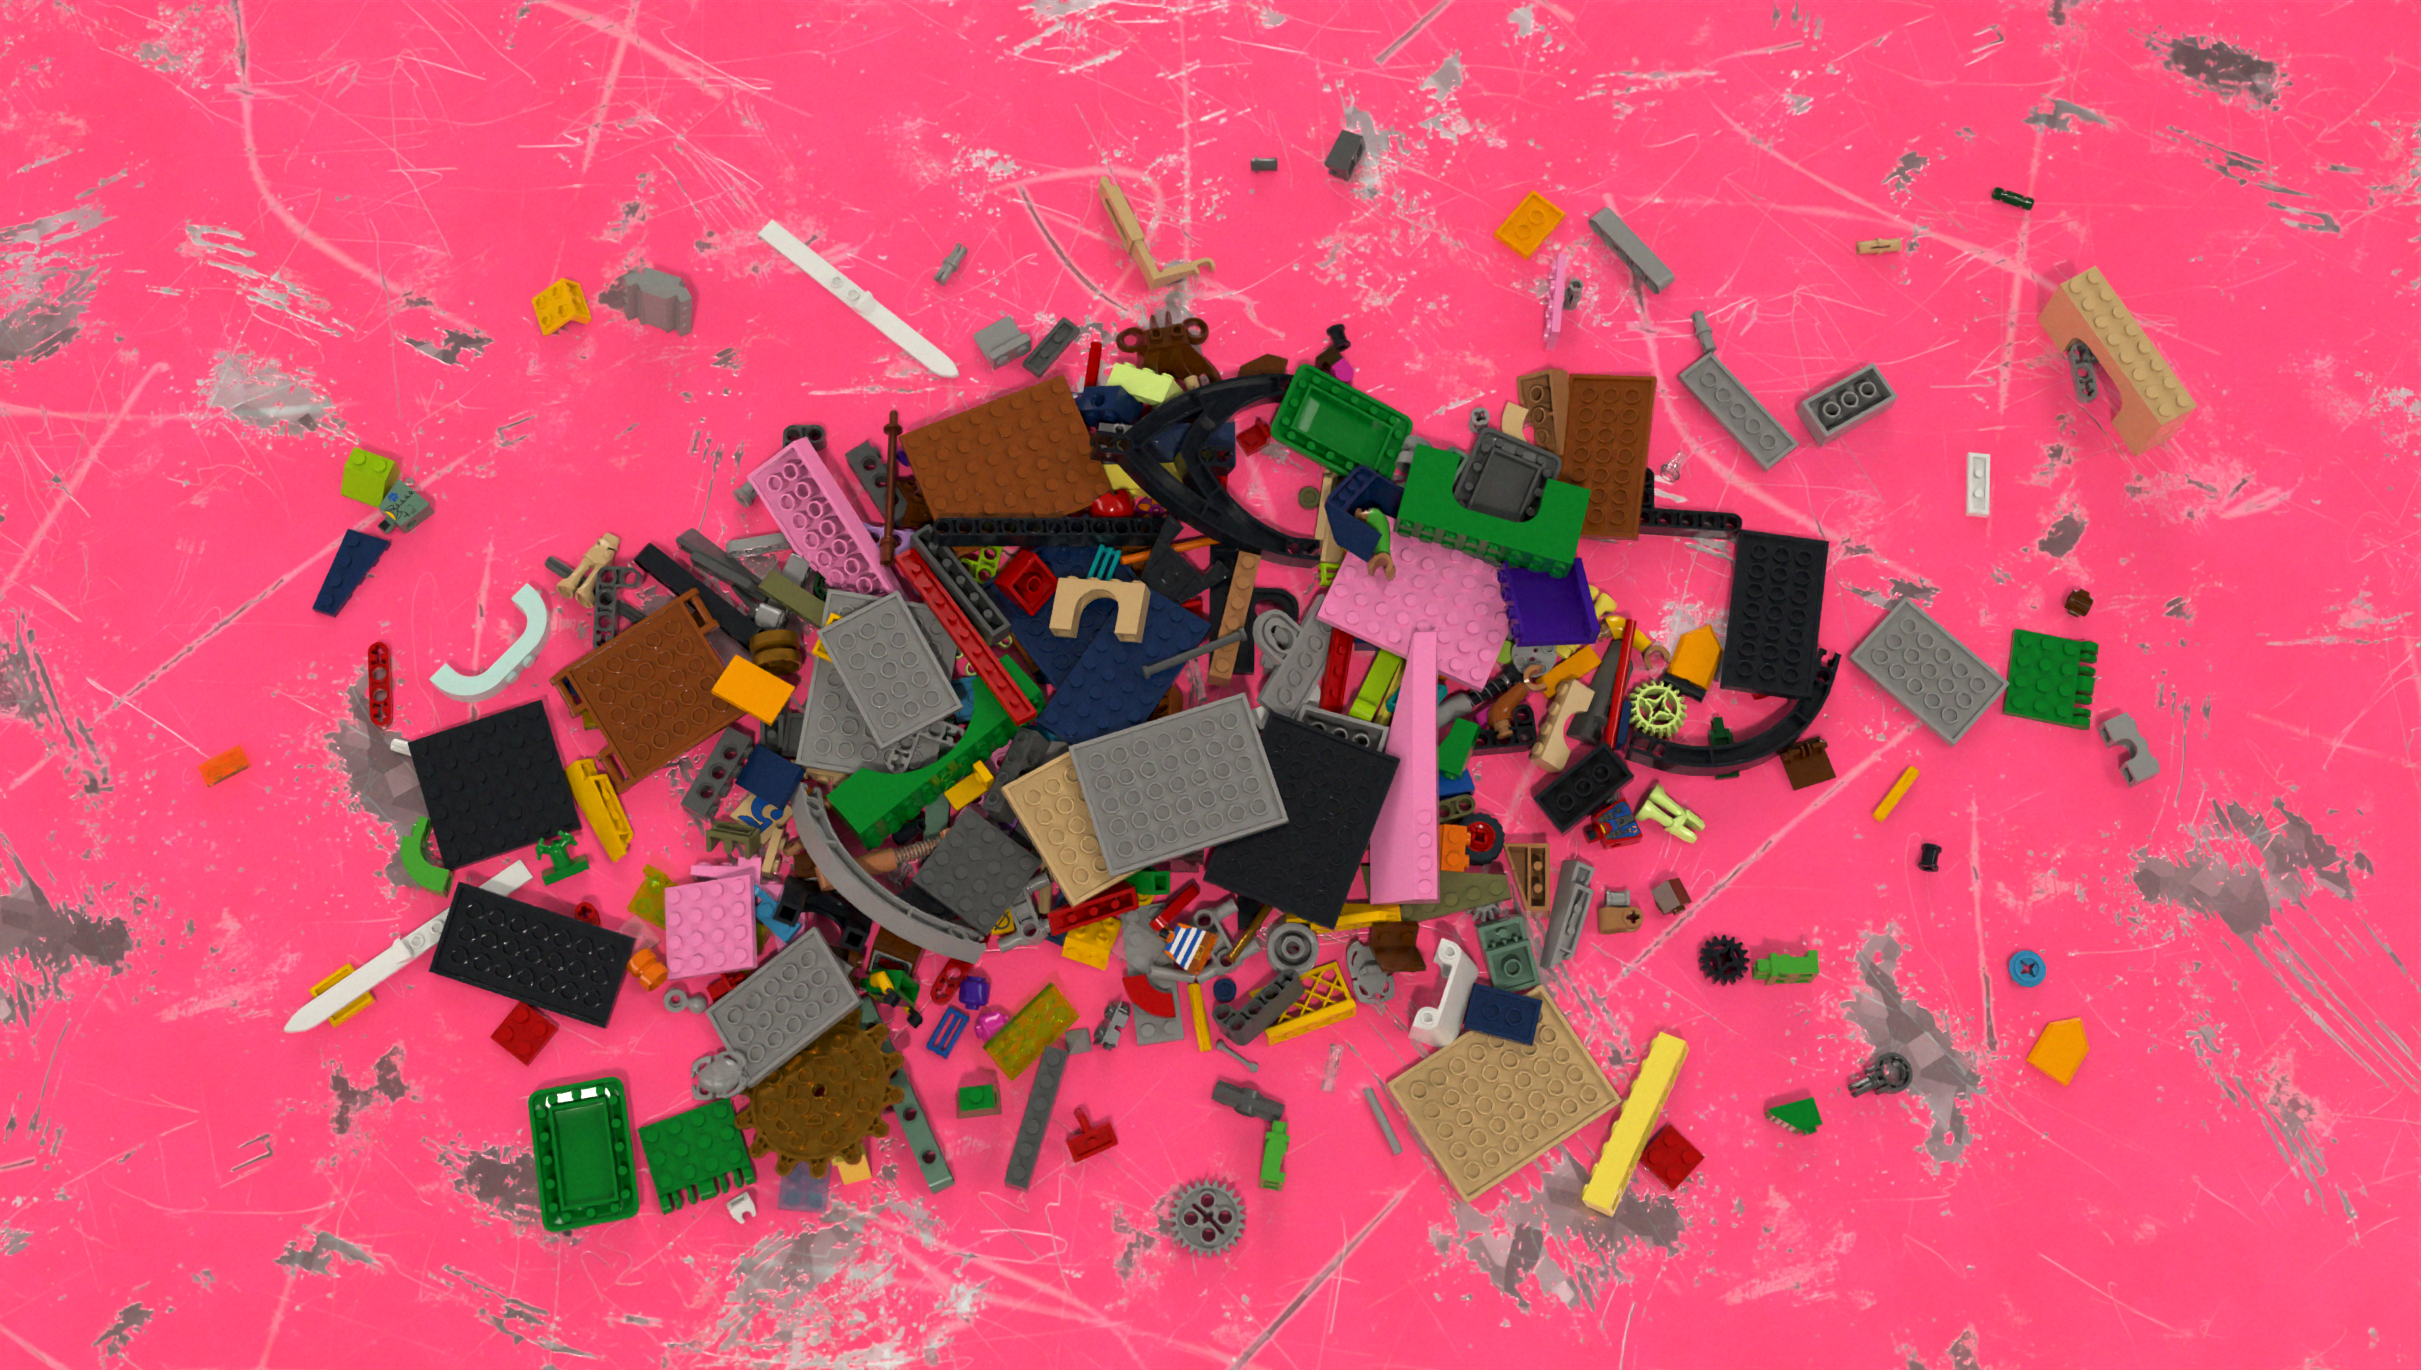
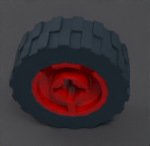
M1472 813L1468 817L1465 816L1458 825L1467 826V832H1471L1470 846H1466L1465 855H1469V863L1473 866H1484V864L1492 863L1501 853L1503 843L1505 842V833L1502 830V825L1489 814ZM1476 836H1481L1482 839H1483V842H1481V841H1476V842H1475V841H1474V840H1475V837H1476Z

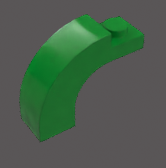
M1149 866L1125 879V881L1135 887V892L1139 894H1170V871H1158L1153 866Z

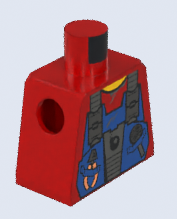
M1625 797L1594 815L1591 820L1593 828L1584 831V837L1588 844L1600 841L1604 850L1637 844L1643 837Z

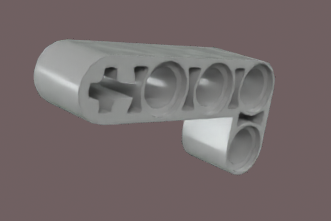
M793 552L781 575L804 589L813 569L804 557H800L797 553ZM769 598L767 604H760L756 612L755 622L763 631L785 630L792 612Z

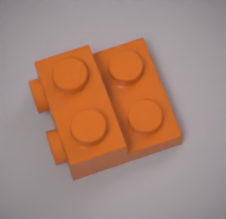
M1439 825L1440 871L1464 872V868L1468 869L1469 855H1465L1466 846H1470L1471 832H1467V826Z

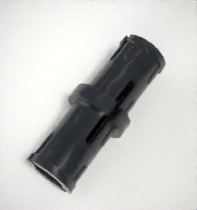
M1667 671L1661 680L1664 682L1665 687L1672 684V690L1679 689L1678 695H1685L1699 703L1702 702L1707 690L1690 683L1688 679L1685 678L1683 680Z

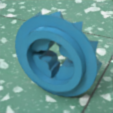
M2020 951L2009 961L2008 972L2012 976V981H2016L2020 986L2031 988L2039 985L2044 980L2046 965L2038 954L2032 951ZM2022 964L2024 966L2034 965L2030 970L2031 975L2029 973L2021 974V970H2023Z

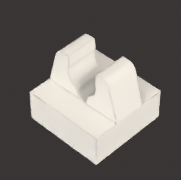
M747 1191L726 1203L730 1214L740 1224L744 1223L742 1214L745 1211H749L753 1217L756 1216L755 1205Z

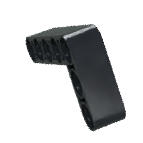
M1647 467V483H1645L1643 497L1647 503H1643L1641 518L1645 519L1647 523H1640L1639 534L1725 540L1734 539L1738 535L1742 527V519L1734 513L1654 508L1655 476L1653 471ZM1660 520H1666L1669 525H1663ZM1682 521L1689 522L1691 526L1683 525ZM1704 523L1712 524L1713 528L1706 527ZM1726 524H1732L1735 529H1729Z

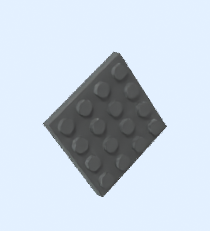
M967 807L912 878L911 882L987 937L1042 864V861Z

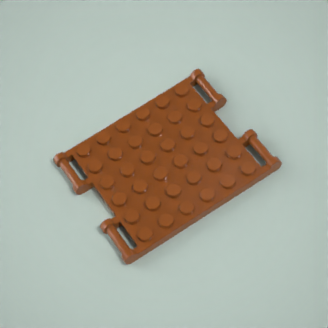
M697 588L690 589L549 679L551 685L556 687L570 711L568 713L571 718H577L584 711L588 710L609 746L596 754L595 757L598 762H602L615 783V789L619 795L624 794L631 787L748 714L711 693V690L725 671V667L705 635L715 631L720 625L717 620L712 618L700 599V593ZM688 601H692L705 622V625L701 628L685 604ZM566 678L569 679L582 700V703L579 705L576 704L563 683ZM612 754H615L629 777L628 780L624 781L609 758Z

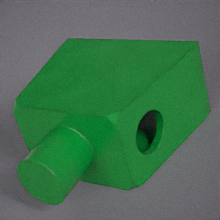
M994 1085L961 1087L955 1094L957 1119L1002 1114L1000 1090Z

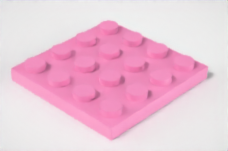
M749 874L665 888L667 969L669 970L667 980L676 981L757 968L754 876Z

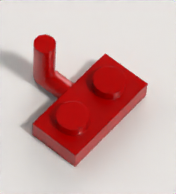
M1077 1108L1074 1110V1116L1078 1120L1082 1132L1065 1141L1075 1163L1119 1144L1109 1120L1091 1128L1087 1116L1082 1109Z

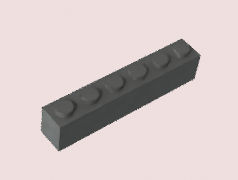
M927 524L911 534L910 549L913 547L916 549L990 648L1007 638L1011 628L1009 621L948 546L941 547L933 544L930 538L931 525Z
M1045 1046L1004 1180L1005 1187L1025 1193L1029 1191L1069 1060L1068 1051Z

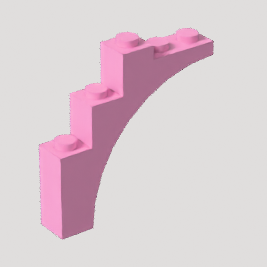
M755 854L751 859L738 857V866H735L733 863H721V866H712L711 863L707 862L691 865L690 874L695 881L705 882L750 874L754 876V883L759 885L775 901H777L783 886L775 881L766 882V885H763L764 877L761 869L764 862L762 857ZM757 897L755 904L758 906L762 899ZM802 912L798 918L803 927L788 944L783 942L774 933L778 954L807 932L808 918L805 912Z

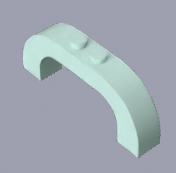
M528 583L511 598L515 607L527 617V627L523 635L487 671L478 676L467 677L460 675L445 663L430 678L434 687L441 693L459 702L475 703L485 701L502 692L509 684L515 683L520 676L519 674L525 668H529L534 664L536 657L542 652L548 642L551 632V619L541 596Z

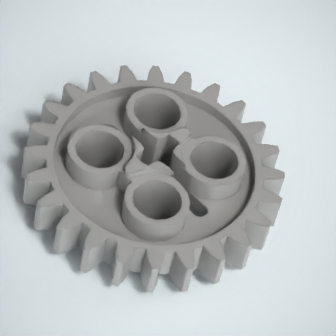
M1205 1179L1204 1186H1200L1199 1182L1195 1181L1194 1189L1189 1185L1186 1186L1187 1194L1179 1191L1181 1201L1173 1200L1177 1208H1170V1213L1176 1216L1169 1218V1222L1176 1225L1170 1231L1178 1232L1174 1240H1183L1181 1249L1189 1246L1190 1255L1197 1250L1198 1258H1201L1203 1252L1207 1253L1208 1259L1211 1258L1212 1252H1215L1220 1257L1221 1249L1229 1253V1244L1234 1247L1237 1246L1235 1237L1242 1239L1243 1235L1238 1230L1246 1229V1225L1240 1223V1221L1247 1219L1246 1215L1240 1214V1212L1245 1210V1206L1237 1205L1241 1197L1233 1198L1235 1190L1232 1189L1227 1192L1226 1183L1219 1188L1217 1180L1214 1181L1213 1186H1209L1207 1179ZM1208 1196L1213 1199L1214 1204L1206 1208L1202 1206L1200 1200ZM1195 1204L1205 1216L1211 1214L1213 1216L1212 1222L1221 1228L1224 1234H1220L1210 1222L1203 1223V1215L1193 1209L1191 1205ZM1221 1213H1228L1232 1220L1228 1224H1222L1218 1220V1216ZM1194 1214L1198 1221L1194 1225H1188L1184 1221L1185 1216ZM1204 1231H1212L1215 1234V1239L1211 1242H1206L1202 1238Z

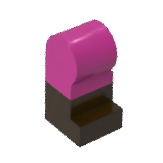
M1333 346L1316 357L1315 367L1321 371L1325 369L1332 377L1349 386L1352 385L1354 370Z

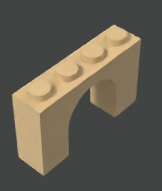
M1075 576L1059 578L1049 629L1057 637L1077 638L1083 609L1095 599L1110 598L1117 601L1119 606L1114 632L1119 641L1142 643L1151 592L1144 582L1137 580L1129 583L1118 579L1101 581L1094 577H1090L1088 580L1079 579Z

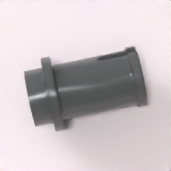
M1255 156V158H1251V171H1255V173H1258V171H1277V157L1258 158V156Z

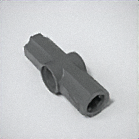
M1218 1080L1211 1098L1215 1102L1234 1108V1111L1251 1118L1255 1116L1270 1123L1280 1120L1285 1107L1281 1103L1262 1097L1261 1093L1253 1089L1239 1088L1221 1080Z

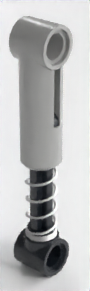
M1512 664L1503 670V674L1498 676L1497 680L1489 681L1481 693L1476 690H1471L1469 694L1461 692L1438 705V729L1456 721L1457 717L1461 718L1471 713L1472 707L1475 708V705L1481 702L1484 704L1485 700L1493 699V696L1499 693L1502 695L1503 691H1508L1519 681L1522 683L1524 675L1518 672Z

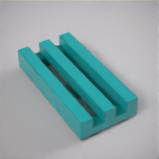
M1100 544L1087 580L1090 577H1094L1101 557L1105 553L1106 555L1097 578L1102 579L1110 557L1114 556L1105 581H1110L1122 551H1114L1113 548H1106L1105 545Z

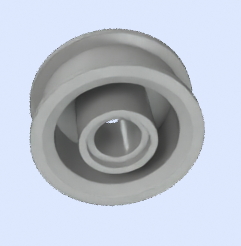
M1299 923L1283 924L1276 928L1269 938L1267 946L1268 962L1278 974L1286 969H1294L1299 976L1309 972L1316 963L1319 952L1318 940L1311 929ZM1293 945L1299 949V952L1291 955L1287 952L1286 948Z

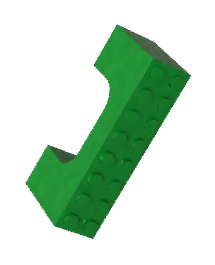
M1417 443L1393 532H1397L1399 536L1406 538L1410 536L1419 538L1424 543H1438L1446 549L1457 548L1468 555H1483L1485 559L1496 561L1497 559L1501 561L1507 560L1510 566H1524L1529 571L1536 573L1546 572L1554 578L1567 577L1574 562L1591 494L1590 489L1548 478L1541 492L1536 516L1526 522H1512L1462 507L1455 500L1452 491L1460 455Z

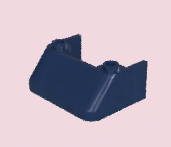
M1357 466L1335 488L1324 503L1331 532L1337 545L1368 563L1382 534L1355 518L1354 514L1357 508H1361L1362 512L1369 508H1377L1385 515L1396 519L1404 489L1367 466Z

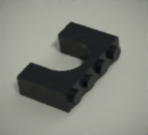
M787 875L780 890L772 919L795 927L802 912L821 914L831 919L840 928L839 945L861 954L870 934L872 919L862 913L844 896L831 891H821L820 887Z

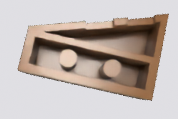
M1503 843L1504 853L1526 917L1550 918V843Z

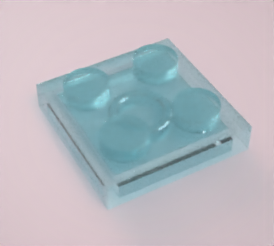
M807 1162L799 1163L789 1176H781L777 1209L826 1214L832 1165H828L827 1174L822 1179H815L810 1175Z

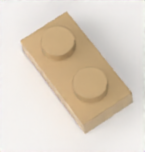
M774 828L761 869L762 875L765 878L773 879L774 873L779 872L781 866L779 856L788 841L782 829Z

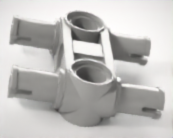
M1046 871L1030 878L1009 906L1017 929L1015 933L997 939L1002 953L1020 945L1025 947L1029 945L1037 946L1049 936L1048 933L1051 931L1048 918L1044 920L1040 918L1032 896L1033 892L1052 885ZM1036 929V933L1029 937V931Z
M1232 898L1216 908L1209 907L1199 910L1188 920L1189 923L1186 924L1219 935L1210 954L1212 963L1206 965L1200 975H1195L1200 985L1217 975L1224 976L1235 972L1244 963L1243 960L1261 951L1255 938H1253L1229 967L1222 966L1223 958L1228 956L1233 947L1220 923H1222L1221 920L1239 911ZM1202 917H1210L1211 922L1208 926L1202 927L1199 925Z

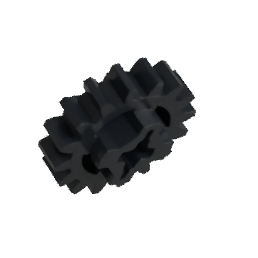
M1722 935L1719 940L1714 936L1712 943L1707 940L1704 944L1706 948H1701L1699 951L1703 956L1699 957L1698 962L1704 964L1701 966L1700 971H1706L1705 978L1712 977L1713 984L1720 980L1722 986H1725L1727 981L1734 985L1736 978L1741 980L1744 977L1742 973H1746L1749 969L1745 964H1748L1750 959L1744 958L1748 950H1741L1740 947L1743 943L1735 944V937L1727 940L1726 935ZM1724 946V949H1721V950L1715 949V950H1713V949L1716 948V947ZM1726 954V964L1721 968L1722 957ZM1728 970L1731 971V972L1735 971V972L1732 973V974H1728V975H1724V974H1723L1724 972H1726V971H1728Z

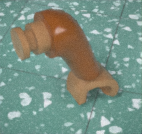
M1535 664L1528 667L1524 672V681L1522 683L1519 681L1492 704L1488 711L1487 723L1489 727L1494 728L1495 732H1498L1497 739L1513 735V731L1509 730L1512 712L1529 694V691L1540 693L1547 690L1545 683L1534 685L1530 682V678L1533 675L1540 674L1543 665Z

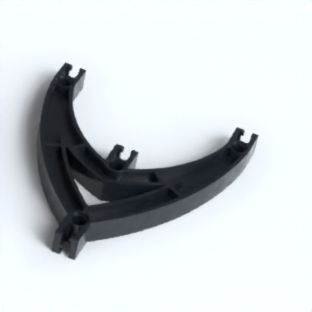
M1247 375L1200 386L1157 407L1135 423L1124 434L1097 430L1090 438V446L1094 447L1096 444V447L1090 453V460L1117 463L1158 504L1207 537L1234 550L1259 555L1261 560L1279 565L1312 569L1321 560L1320 555L1310 556L1303 553V551H1307L1308 554H1312L1315 550H1319L1320 540L1288 536L1265 525L1244 510L1225 491L1214 475L1227 476L1235 468L1234 462L1229 464L1223 463L1234 456V448L1208 444L1216 430L1232 417L1257 406L1282 403L1294 375ZM1196 418L1182 437L1172 459L1182 480L1180 482L1145 447L1170 429Z

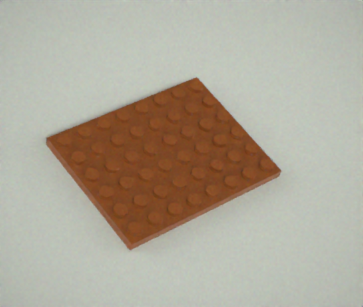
M1064 374L899 436V441L933 522L938 518H1063L1092 507L1091 503L1106 493L1111 492L1112 496L1115 495L1101 461L1090 460V453L1095 447L1090 446L1091 437ZM986 547L948 548L958 559Z

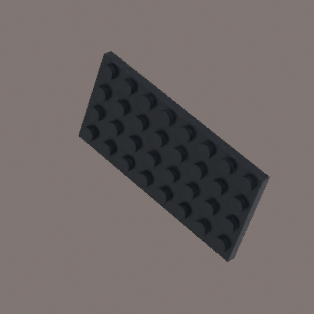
M1740 529L1719 689L1811 702L1829 541Z
M458 882L429 972L607 1029L627 970V963L631 958L637 938L464 882Z

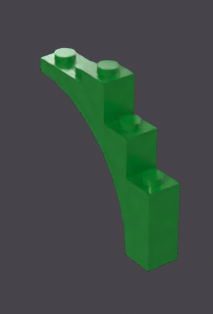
M1457 717L1450 733L1438 747L1439 776L1442 773V777L1451 781H1455L1456 778L1463 779L1481 731L1479 724Z

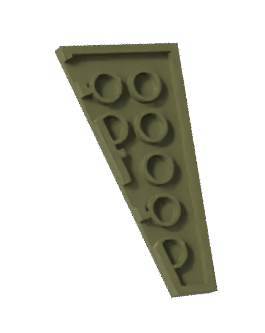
M1361 866L1370 904V866ZM1440 871V904H1399L1402 921H1417L1420 923L1510 900L1512 897L1506 875Z

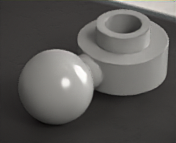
M679 987L668 989L663 997L664 1005L670 1012H680L685 1007H688L692 1013L701 1014L707 1007L704 997L695 995L687 998L686 992ZM674 995L680 997V999L676 1002L671 1000L672 996Z

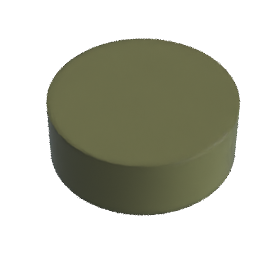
M1313 487L1303 488L1298 495L1300 507L1305 510L1317 508L1320 503V493Z

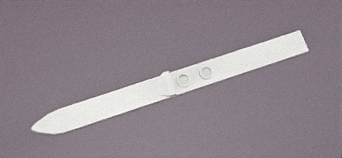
M773 219L758 233L760 238L934 374L946 378H956L959 376L956 366L946 354L876 301L872 293L862 290Z
M519 859L479 888L508 896L532 880L533 876ZM450 907L402 940L400 938L396 939L393 945L303 1006L286 1024L284 1032H304L317 1027L437 945Z

